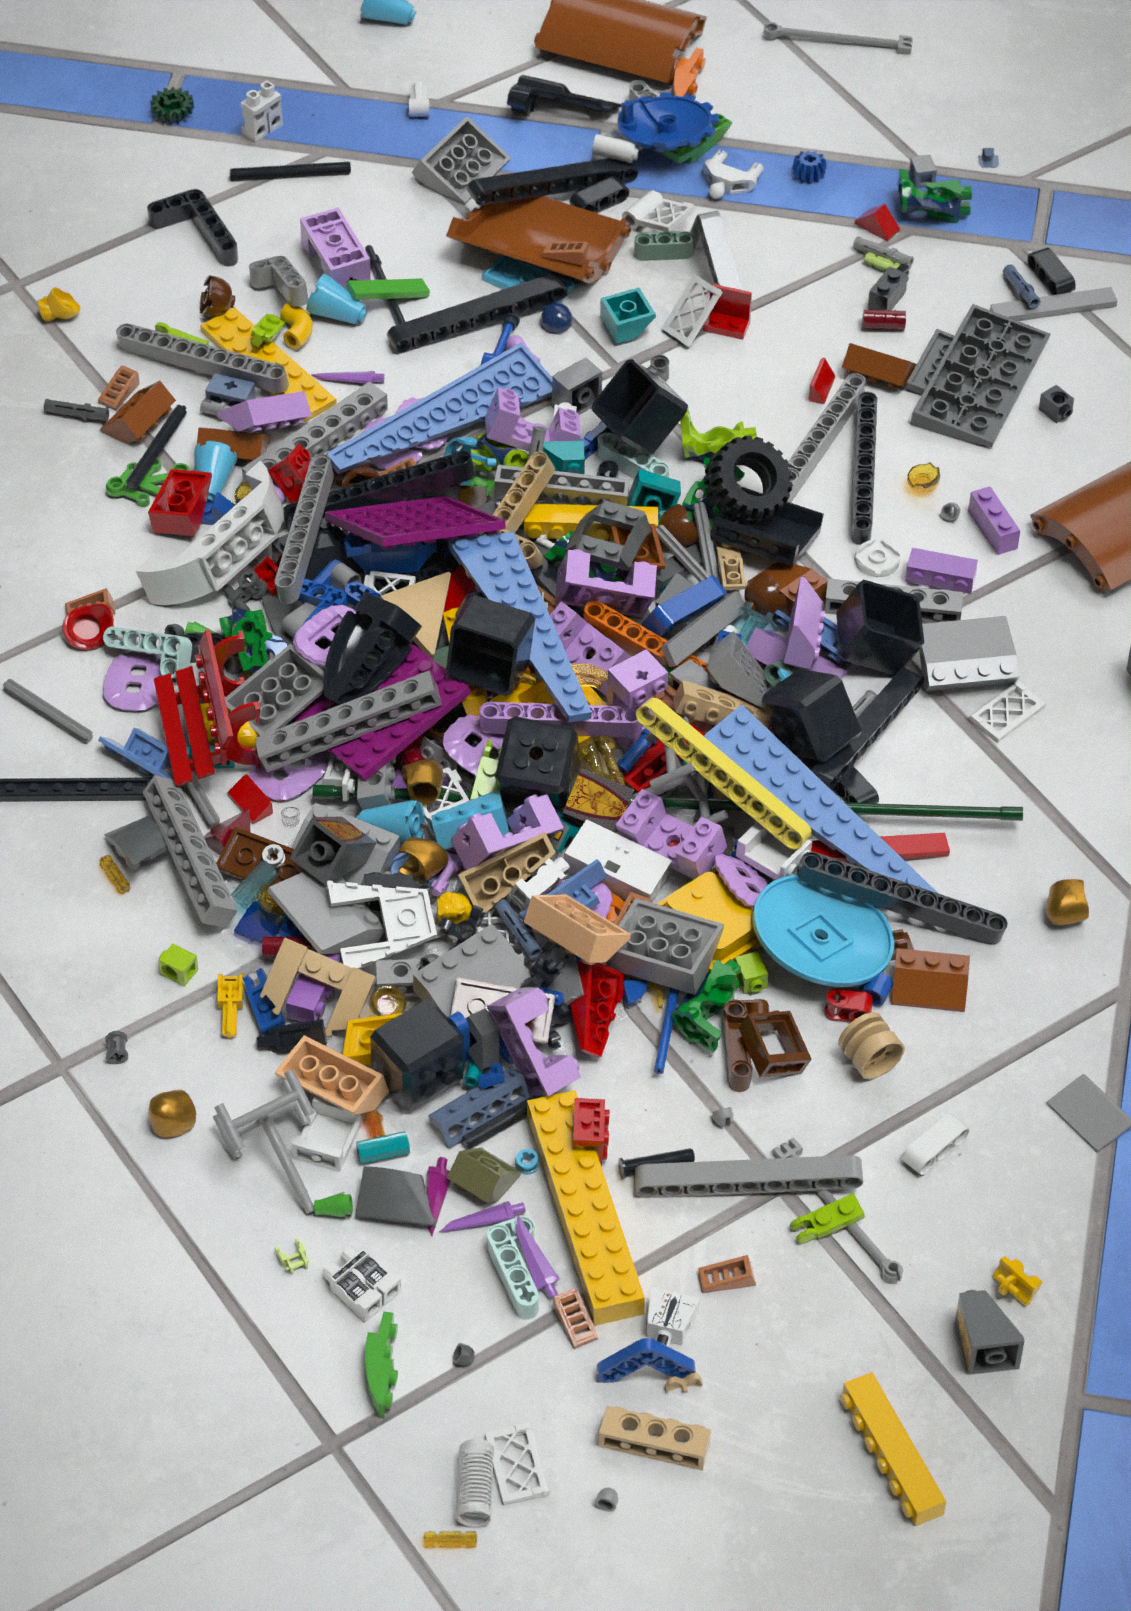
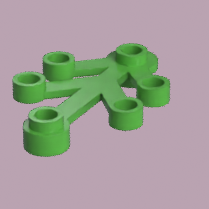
M156 458L137 488L154 495L158 494L161 487L153 484L164 482L168 473L151 476L152 473L161 470L160 459ZM129 463L126 467L127 469L120 477H111L107 481L105 488L108 495L113 497L127 496L137 500V505L140 507H147L150 504L149 494L145 492L139 493L126 486V480L137 463ZM177 463L172 469L189 470L187 464Z

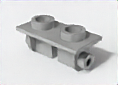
M423 737L419 750L425 759H435L440 764L442 770L448 767L451 771L455 769L456 771H462L464 769L452 760L445 749L438 745L435 740L431 741Z

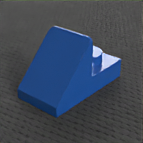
M216 492L214 503H206L201 524L214 525L235 504L219 492Z

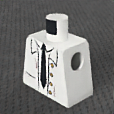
M651 1287L647 1336L668 1347L670 1343L683 1344L698 1317L700 1298Z

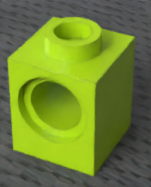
M173 943L167 950L161 953L158 960L160 975L184 987L198 971L197 955Z
M759 952L735 957V962L741 966V972L736 977L740 982L743 993L759 992L762 989H766L768 972Z

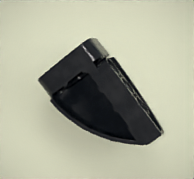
M367 592L364 593L353 609L356 614L352 611H347L333 637L324 669V695L338 706L371 693L383 683L412 651V647L408 644H411L422 628L414 618L399 606Z

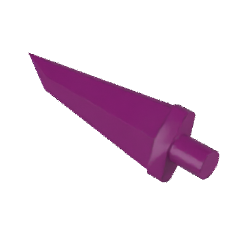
M439 1157L436 1167L429 1166L427 1171V1195L430 1200L429 1206L432 1217L435 1219L436 1224L451 1181L447 1178L450 1171L446 1169L448 1159L445 1157ZM427 1226L433 1236L436 1226Z

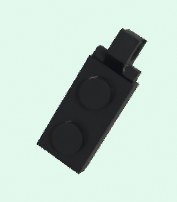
M323 1019L274 1026L269 1028V1033L260 1034L256 1037L258 1047L272 1046V1051L277 1050V1052L293 1050L303 1036L324 1046L327 1044Z

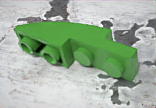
M718 114L719 123L712 126L716 128L712 137H703L700 144L693 147L689 145L684 147L678 146L676 150L671 151L664 149V155L677 163L685 160L692 163L709 151L731 127L732 121Z
M383 1311L379 1332L367 1333L365 1347L367 1387L372 1405L379 1418L385 1417L386 1408L391 1409L393 1393H390L391 1386H396L398 1380V1370H394V1359H392L393 1346H390L391 1339L396 1340L398 1324L394 1323V1313Z

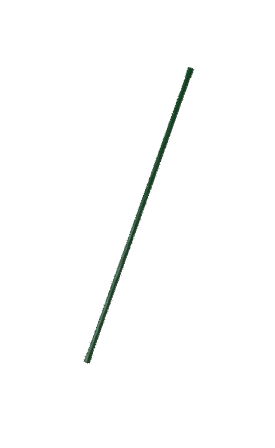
M313 784V799L343 798L341 786ZM355 787L354 793H350L349 799H357L358 787ZM394 788L395 798L392 800H410L408 789ZM441 790L438 799L443 800L446 791ZM464 790L470 800L472 791ZM451 792L447 799L449 802L461 800L458 794ZM661 797L665 809L700 810L697 798ZM708 798L709 810L744 811L731 799ZM502 799L503 803L525 804L523 802ZM844 802L857 815L1023 821V807Z

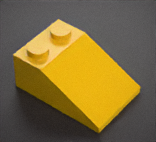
M402 1013L348 1020L343 1055L361 1064L372 1066L370 1036L375 1029Z

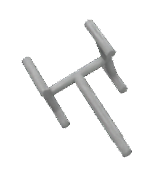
M687 717L682 718V719H684L688 724H690ZM652 733L645 735L648 743L658 740ZM664 744L667 773L650 780L651 787L645 790L657 796L677 786H680L682 790L689 787L699 801L700 818H706L714 823L728 819L725 810L710 816L706 778L700 773L691 775L690 773L695 771L693 764L690 762L684 765L674 750Z
M291 1069L284 1073L287 1080L281 1083L286 1093L285 1095L234 1120H231L224 1103H221L214 1107L217 1114L213 1116V1119L234 1160L243 1156L240 1150L245 1146L240 1136L262 1125L306 1214L315 1211L314 1205L272 1121L294 1109L301 1125L305 1126L311 1122L309 1116L315 1113L294 1070Z

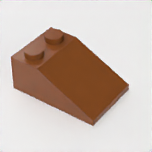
M650 524L651 535L647 536L631 567L634 562H647L650 565H656L657 569H665L655 524ZM611 526L609 542L624 546L631 531Z
M775 562L759 573L769 574L779 584L780 587L777 590L780 595L784 593L787 600V609L783 613L791 617L801 577L807 579L822 602L826 600L828 581L811 568L794 564L792 567Z

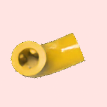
M287 302L281 310L280 319L292 327L284 333L283 338L291 349L297 350L312 335L313 322L309 313L302 307H295Z

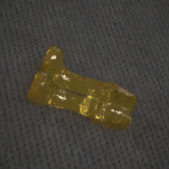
M605 735L599 737L596 744L594 739H587L579 744L578 761L587 760L592 773L625 786V777L620 772L614 755V751L617 748L615 738ZM598 754L603 757L609 773L605 774Z

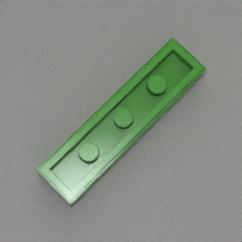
M422 278L348 281L346 285L354 300L429 297L430 290Z

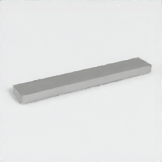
M1112 287L1039 297L1041 303L1036 308H1030L1025 300L991 304L990 311L1019 321L1115 307L1118 300Z
M739 590L731 591L661 646L670 667L678 665L716 635L719 630L725 628L747 610Z

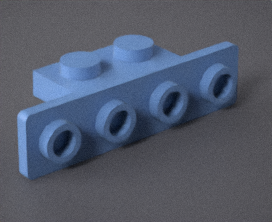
M777 610L775 612L776 622L787 629L790 617ZM824 617L819 647L820 652L824 650L832 661L837 664L842 662L847 666L849 662L842 660L840 651L835 648L839 643L837 625Z
M133 728L125 746L111 738L99 737L98 741L104 744L103 748L113 754L118 752L122 755L121 759L132 765L134 763L138 764L140 771L148 775L154 774L173 779V775L164 771L169 761L167 745L141 729Z
M596 859L547 895L566 894L589 909H593L600 904V901L590 888L607 876L601 862ZM527 909L520 913L523 923ZM524 923V925L526 926V928L532 930V927H531V926H529V925H527L526 923Z

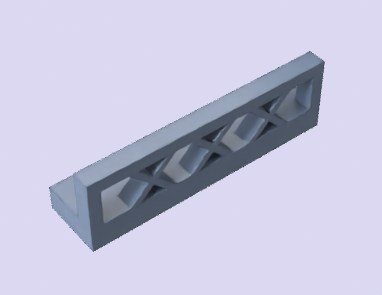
M509 1067L504 1070L505 1082L482 1089L478 1085L429 1114L428 1117L431 1124L440 1129L445 1145L451 1148L461 1142L462 1136L529 1098L530 1094L523 1074ZM519 1087L522 1095L515 1100H511L512 1091ZM497 1099L501 1100L498 1110L490 1112L492 1103ZM480 1112L478 1122L473 1125L469 1124L472 1114ZM455 1124H459L458 1133L450 1137L448 1129Z

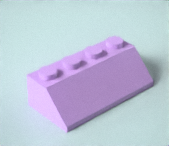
M305 391L246 400L217 412V416L237 431L248 430L249 434L261 431V428H263V431L276 428V425L278 429L290 426V423L292 426L305 423V418L312 416Z
M805 577L800 578L791 612L784 663L811 669L813 660H818L820 652L819 647L825 611L821 610L822 600Z
M755 628L746 648L759 665H762V663L769 665L784 659L787 638L772 630ZM818 656L817 661L813 660L811 669L793 665L797 670L800 668L837 675L840 679L848 671L821 656Z

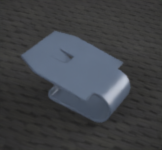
M983 148L982 155H978V162L981 168L998 167L999 159L998 155H994V148Z

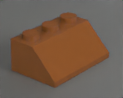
M849 343L842 368L848 369L847 374L862 373L868 375L866 380L876 383H879L880 379L887 381L886 386L899 390V386L906 387V383L917 364Z
M159 380L138 390L99 430L125 444L133 441L138 443L147 435L145 432L148 429L154 428L159 423L158 418L160 416L163 417L172 410L170 406L176 399Z
M198 427L197 444L200 443V446L206 444V441L226 444L231 447L230 451L233 454L234 452L237 453V458H243L245 463H250L267 451L270 434H249V432Z
M897 948L891 1005L965 1012L970 956Z

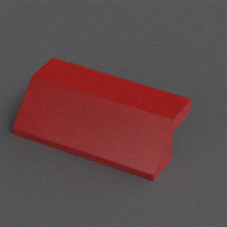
M690 724V725H691L694 729H696L701 735H703V736L705 735V733H703L701 730H699L696 726H694L693 724ZM658 739L656 744L651 745L637 763L634 764L627 775L617 771L610 777V780L634 789L633 794L640 792L641 789L645 790L651 787L650 780L667 773L664 743Z

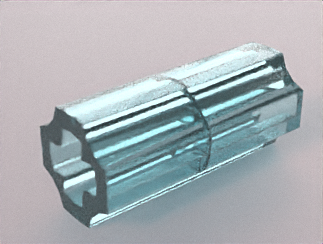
M262 860L230 895L240 906L247 910L279 874L266 860Z

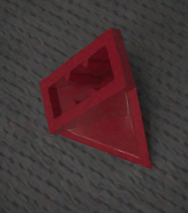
M250 808L218 824L204 835L208 847L221 855L235 827L251 832Z

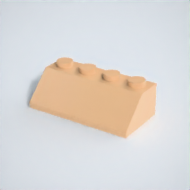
M566 894L532 895L524 919V923L531 926L534 932L548 937V941L561 945L565 948L564 951L577 955L583 963L588 965L607 962L631 937V934Z
M306 1036L301 1038L275 1071V1075L287 1080L284 1073L293 1069L304 1090L354 1115L375 1110L389 1092L383 1074Z

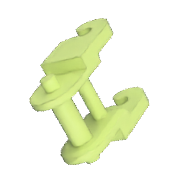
M299 1238L295 1239L298 1253L287 1257L286 1254L280 1251L279 1246L275 1247L282 1266L286 1268V1271L289 1270L291 1274L293 1269L302 1265L306 1268L308 1267L307 1262H309V1259H306V1250L302 1243H300ZM298 1256L301 1260L291 1264L289 1261Z

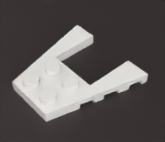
M327 881L326 886L331 907L379 900L387 942L340 948L342 964L351 968L361 969L376 963L378 960H383L436 938L437 934L427 889L385 888L382 885L362 886L358 885V883L346 882V884Z

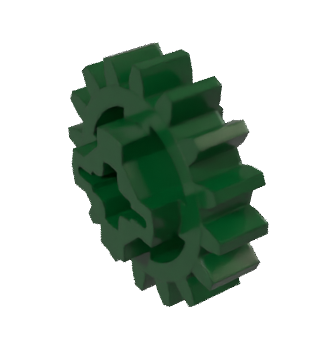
M171 87V90L164 88L163 92L156 91L157 95H152V100H150L152 114H155L157 119L162 117V121L170 120V122H173L174 119L181 121V117L187 119L188 114L193 113V96L189 95L188 90L182 92V88L178 90L174 87Z

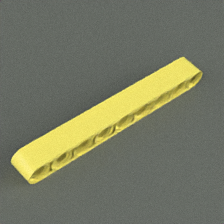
M649 698L637 709L636 718L640 724L665 745L673 749L687 763L691 762L697 772L788 848L799 849L810 838L811 828L802 818L661 700Z

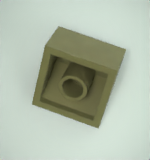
M481 1147L459 1151L447 1178L453 1181V1185L459 1190L469 1191L474 1194V1199L483 1204L499 1201L518 1180L522 1172Z

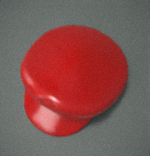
M102 603L73 609L66 615L62 624V631L66 641L71 646L80 650H91L105 645L103 640L104 632L107 628L114 627L113 612L109 606Z

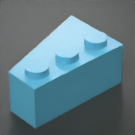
M495 790L432 815V825L437 843L444 849L453 848L454 845L450 838L458 832V827L468 823L467 819L477 813H481V815L491 813L501 834L509 833L500 790Z

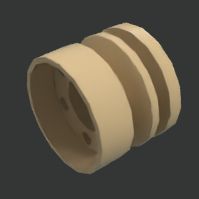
M874 1012L864 1014L852 1021L842 1031L838 1040L841 1050L849 1060L853 1061V1065L865 1079H874L886 1074L901 1060L905 1051V1046L894 1032L890 1031V1027L880 1014Z

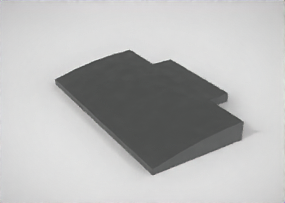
M972 304L955 335L936 329L909 377L906 389L922 395L912 413L910 424L951 438L992 447L1051 334Z

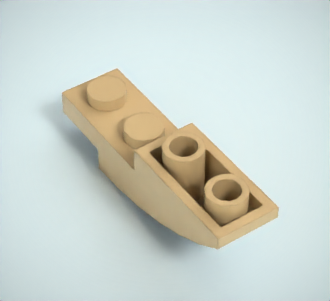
M716 541L720 584L725 590L746 589L740 549Z

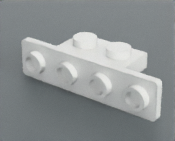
M331 754L324 776V785L341 786L343 801H348L350 793L355 791V779H358V775Z

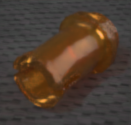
M370 1111L365 1114L364 1124L368 1127L370 1138L377 1137V1135H386L382 1124L383 1116L378 1111Z

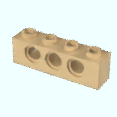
M685 680L681 681L673 698L675 713L715 726L741 704L767 729L770 725L763 708L747 700Z
M607 1406L599 1431V1447L698 1470L704 1469L711 1441V1429H707L702 1425H690L672 1418L663 1419L654 1417L649 1413L632 1412L623 1407ZM631 1428L634 1431H626L625 1429ZM657 1434L660 1437H652L651 1435ZM684 1440L686 1443H678L677 1441Z

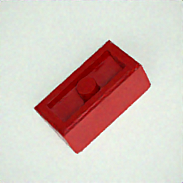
M822 357L811 381L809 388L810 402L825 404L835 380V374L826 358Z
M267 556L253 571L258 575V579L266 582L267 590L274 596L278 594L275 578L279 567Z
M247 774L242 776L227 792V795L242 812L250 808V821L253 824L273 814L271 800Z

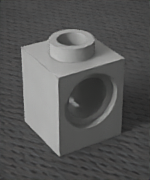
M930 154L910 158L909 173L916 188L926 187V183L936 182L937 169Z

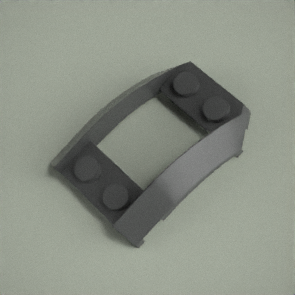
M605 501L582 517L565 549V554L568 549L582 550L585 553H590V561L630 572L632 562L636 558L647 536L651 535V527L647 515L642 510ZM594 521L631 531L624 546L587 536L586 533Z

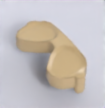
M691 1373L685 1378L675 1376L669 1378L665 1383L667 1392L682 1387L683 1393H687V1386L699 1384L703 1386V1382L699 1374Z

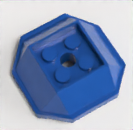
M352 533L343 538L347 558L352 557L368 575H370L371 571L384 573L418 572L432 553H437L436 542L424 543L419 541L414 546L398 544L393 549H383L380 545L372 544L371 541L363 540L362 537L354 536Z

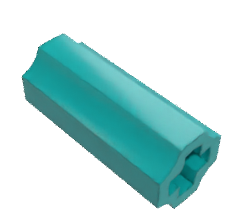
M406 1131L356 1141L360 1164L410 1153Z

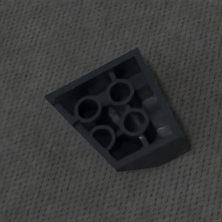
M325 517L321 519L305 579L313 581L328 563L335 559L347 565L357 574L363 573L364 570L352 557L347 558L343 542V538L346 537L345 533L339 527H334V524L325 521ZM289 533L275 539L271 543L272 558L278 567Z

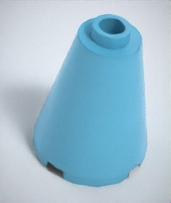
M363 0L360 12H362L360 16L363 18L406 25L409 21L413 22L416 15L414 6L406 0Z
M323 274L315 285L317 286L315 292L310 294L306 307L307 312L353 324H358L359 321L363 322L368 312L365 310L366 305L360 300H354L349 291L329 275Z
M206 441L205 445L200 446L199 443L194 448V471L212 472V480L206 503H214L216 492L221 494L237 462V453L234 452L233 454L230 451V446L220 442Z
M415 800L364 809L356 818L400 835V845L409 837L423 838L424 831H420V824H425L424 809L422 803Z

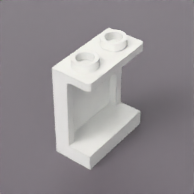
M756 822L738 840L736 857L777 880L797 873L802 856L806 852L811 851L812 841L808 839L799 849H790L761 824Z
M314 1097L312 1108L315 1113L309 1116L311 1122L305 1125L300 1137L295 1136L292 1142L293 1159L341 1172L361 1128V1114L354 1115L324 1099Z

